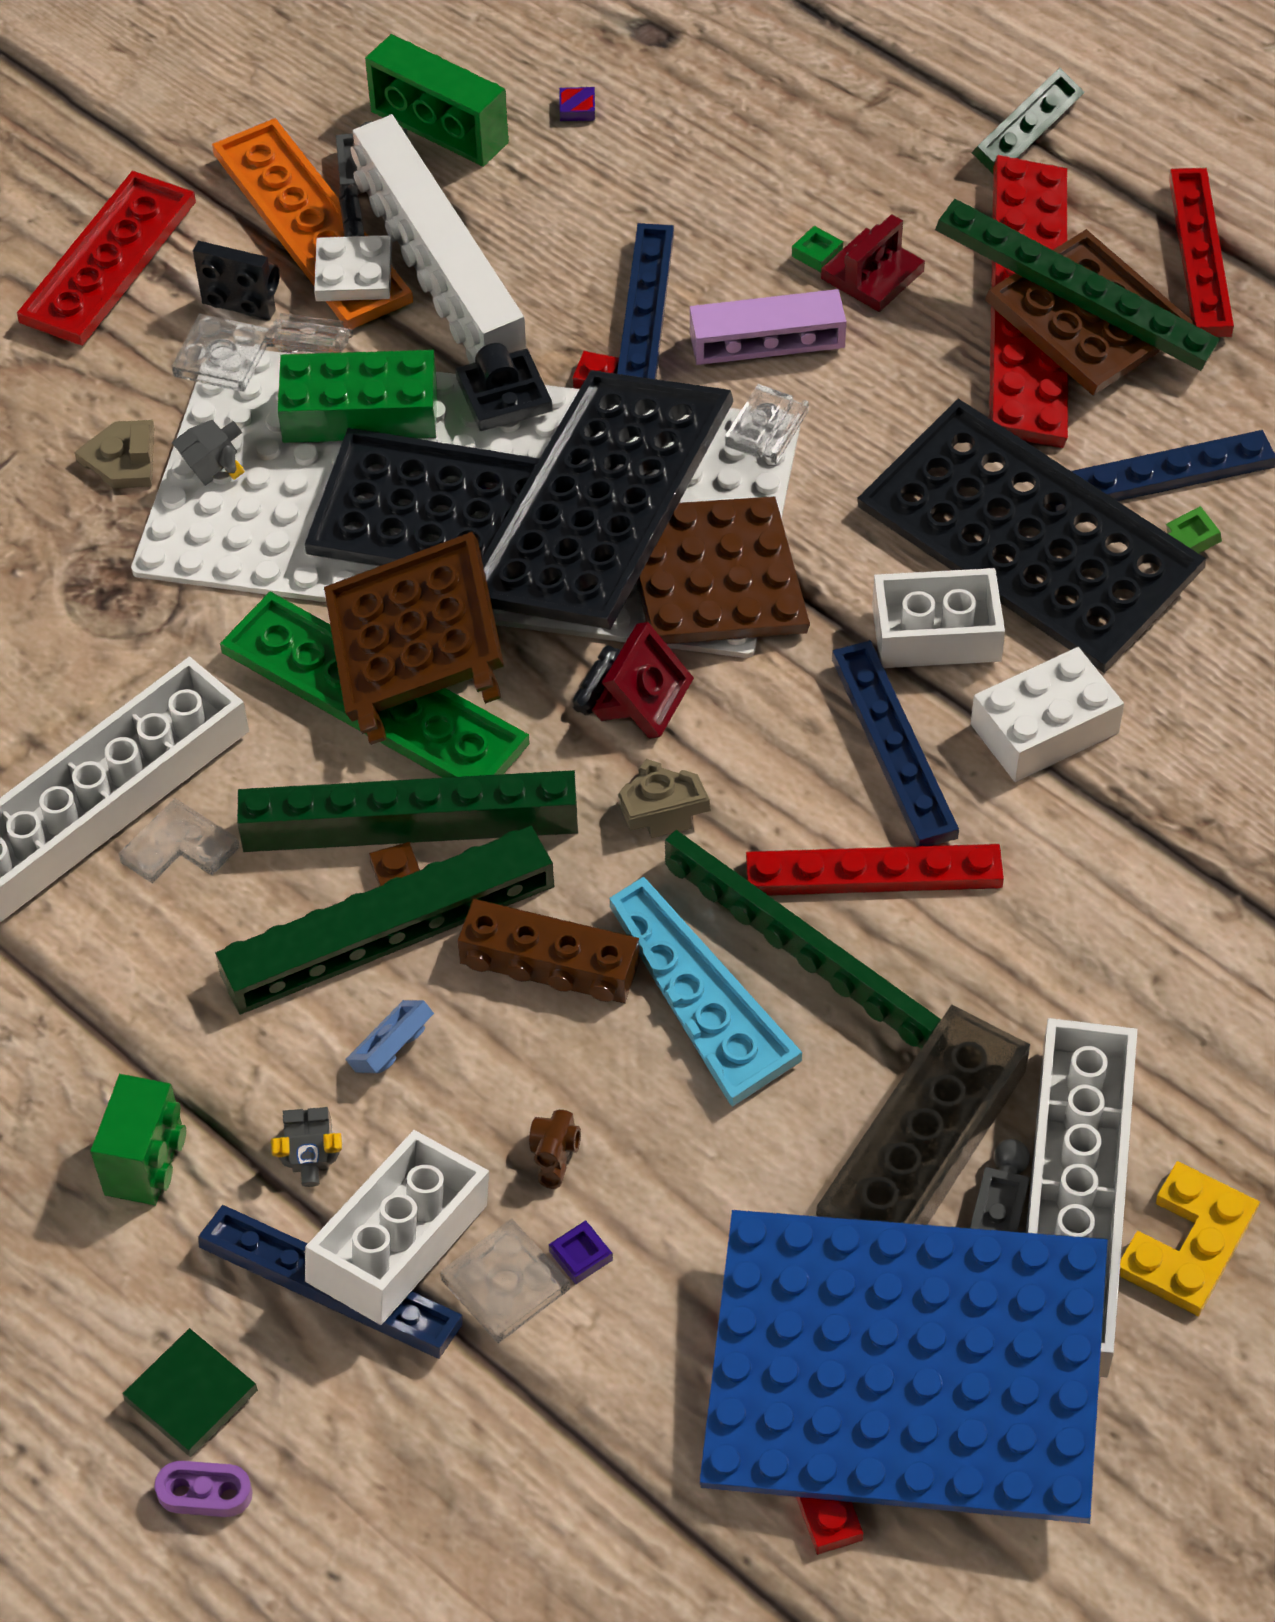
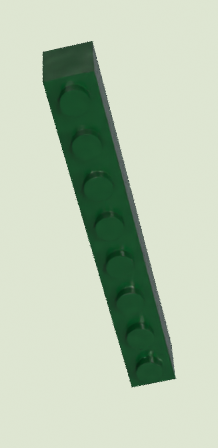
M575 770L238 789L237 825L243 852L501 838L507 832L519 831L531 825L537 836L578 834Z
M532 825L519 831L507 832L499 839L481 846L470 847L463 853L442 862L430 863L422 870L404 877L390 879L382 886L364 893L353 894L342 902L324 909L313 910L304 917L287 924L273 926L265 931V933L245 941H236L229 944L225 949L215 952L220 976L239 1015L464 924L473 899L509 906L555 887L553 862Z

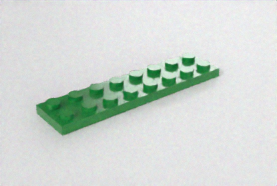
M270 591L220 642L222 654L360 731L358 720L352 722L345 713L330 624ZM446 688L378 712L386 733V740L380 743L442 778L504 774L530 744L529 734Z

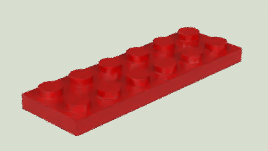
M131 171L17 311L19 323L83 346L196 203L194 191Z

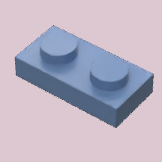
M402 1000L345 1060L355 1073H381L395 1062V1054L405 1043L414 1041L425 1030L424 1024L434 1012L424 1000Z

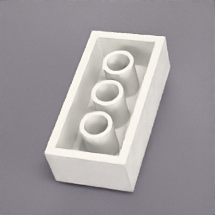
M413 1130L305 1246V1282L382 1325L485 1209L488 1197L489 1170Z

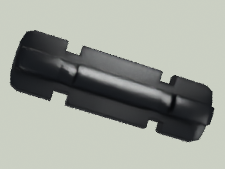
M353 184L349 186L342 185L338 189L344 236H365L357 187Z
M607 645L601 650L597 657L599 660L594 662L581 684L583 688H580L572 699L573 709L576 712H581L584 715L593 713L592 710L597 703L596 700L600 698L605 689L602 682L619 655L620 649Z

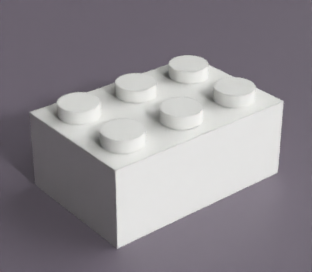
M995 568L874 575L872 607L878 655L883 668L1002 661L1005 628Z
M1076 647L975 694L971 726L1013 781L1017 782L1118 734L1124 702L1082 650Z

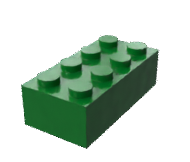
M390 34L365 57L372 113L382 118L393 114L401 127L407 128V130L482 167L509 143L506 90L497 83L482 78L393 34Z
M434 350L280 355L278 417L282 442L343 441L347 428L416 439L436 438L437 377Z

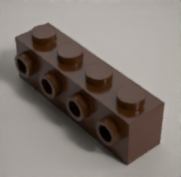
M477 899L472 901L457 940L460 964L467 965L472 970L479 972L492 971L508 975L510 978L520 982L533 981L549 985L561 992H579L591 995L593 998L603 1002L616 1001L626 1003L640 962L639 938Z

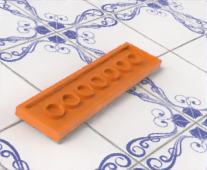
M276 118L213 143L214 156L315 287L317 238L345 237L337 195ZM391 265L390 299L326 301V303L349 331L413 303V293Z

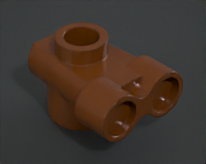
M555 1110L551 1118L535 1117L530 1128V1151L535 1153L534 1161L541 1167L537 1179L542 1186L549 1189H556L561 1186L567 1169L566 1162L569 1152L577 1153L580 1147L581 1128L575 1125L573 1113L567 1110Z

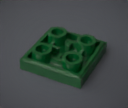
M189 1328L122 1395L125 1402L189 1457H192L258 1389L254 1381Z

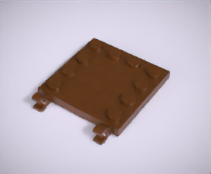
M473 532L324 587L345 713L352 722L358 720L360 731L362 734L367 733L370 745L386 740L385 729L378 712L471 678L474 680L477 692L482 691L485 704L501 698L500 689L493 670L504 667L479 543Z

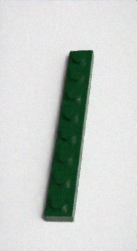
M955 198L937 223L935 229L937 232L1199 371H1202L1220 340L1205 330Z
M675 830L665 839V864L676 877L687 879L699 888L705 898L712 902H719L731 911L738 922L743 925L752 926L764 935L770 945L776 949H784L795 957L806 971L820 975L831 984L832 988L839 995L846 998L850 997L864 1007L866 1013L872 1019L878 1022H885L896 1030L902 1040L908 1045L918 1046L930 1055L940 1044L942 1019L678 830Z

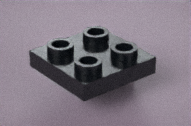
M198 240L193 249V256L202 304L271 320L276 311L274 294L279 284V266L269 263L266 256Z
M490 343L477 352L475 363L455 368L456 379L479 431L553 412L552 400L528 348L509 353L503 344Z

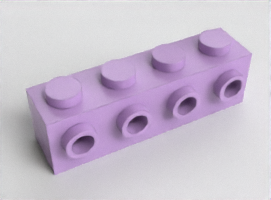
M839 289L690 306V336L696 365L845 348L846 318Z

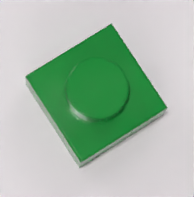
M813 226L792 245V257L821 273V268L843 249L844 241Z

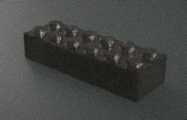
M951 1004L818 1203L816 1216L928 1225L1026 1073L1030 1044Z

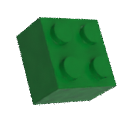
M119 1073L90 1151L105 1196L156 1206L161 1190L166 1191L168 1189L173 1174L171 1162L175 1151L180 1152L182 1150L187 1131L186 1126L182 1125L180 1103L175 1100L171 1083Z

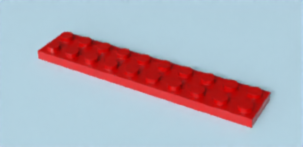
M997 155L993 167V219L1051 250L1067 241V168ZM992 261L991 288L1012 276L1015 272ZM991 306L989 418L1024 441L1064 448L1068 439V373Z

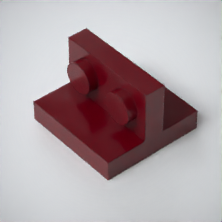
M891 214L880 225L876 224L871 230L865 228L821 268V279L877 312H881L924 272L925 260L902 248L903 220Z
M649 622L639 623L634 627L602 683L605 689L592 711L601 722L631 717L649 739L662 736L694 677Z

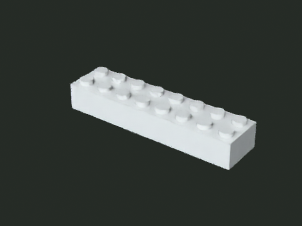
M393 114L353 129L354 146L350 147L357 166V171L353 173L356 185L360 192H367L371 208L376 217L382 216L384 219L385 228L388 235L391 236V241H398L400 244L401 253L407 266H414L416 269L419 284L425 293L429 291L433 296V303L438 315L441 318L446 317L449 321L450 331L457 344L463 343L469 363H475L477 352L490 343L503 344L509 353L526 349L524 315Z
M189 656L0 798V922L248 733L249 727L244 702Z
M1048 1018L1042 1053L1026 1233L1108 1239L1099 1377L1108 1378L1114 1354L1138 1029Z

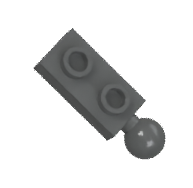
M1007 1139L996 1147L994 1163L999 1170L985 1167L970 1228L1018 1232L1030 1177L1019 1175L1027 1168L1030 1161L1029 1150L1021 1141Z

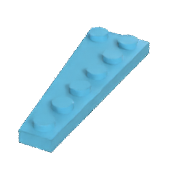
M645 877L640 878L609 898L610 908L626 935L639 938L640 958L732 1107L802 1062V1051Z

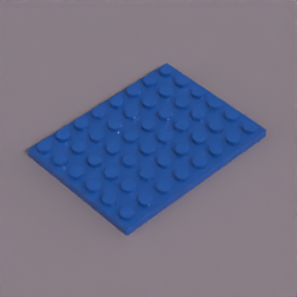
M732 1210L699 1483L701 1488L1090 1524L1108 1239Z

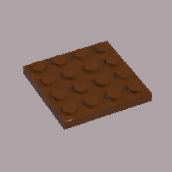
M1087 229L1053 250L1185 321L1194 324V321ZM1016 273L989 289L985 298L987 303L1093 396L1161 351Z
M776 497L682 502L678 504L636 582L645 620L650 623L666 644L806 634L810 621Z

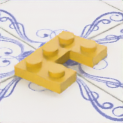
M1177 1161L1159 1191L1155 1204L1195 1224L1180 1251L1137 1230L1120 1260L1119 1277L1199 1317L1254 1218L1260 1201Z

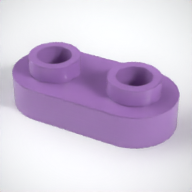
M174 1461L164 1466L155 1479V1491L158 1500L164 1509L172 1513L232 1517L242 1513L252 1500L253 1491L249 1476L242 1468L232 1464ZM180 1486L189 1487L188 1492L183 1496L173 1494L175 1489ZM232 1489L237 1492L232 1499L225 1500L221 1498V1494L226 1490Z

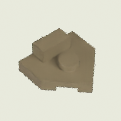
M153 420L113 422L75 451L76 461L85 468L94 470L112 488L152 486L155 434Z
M646 759L639 767V774L631 784H625L618 793L619 807L629 830L647 827L651 838L672 834L675 830L680 832L692 829L691 816L711 811L710 799L698 774L681 770L679 773L662 768L661 763Z

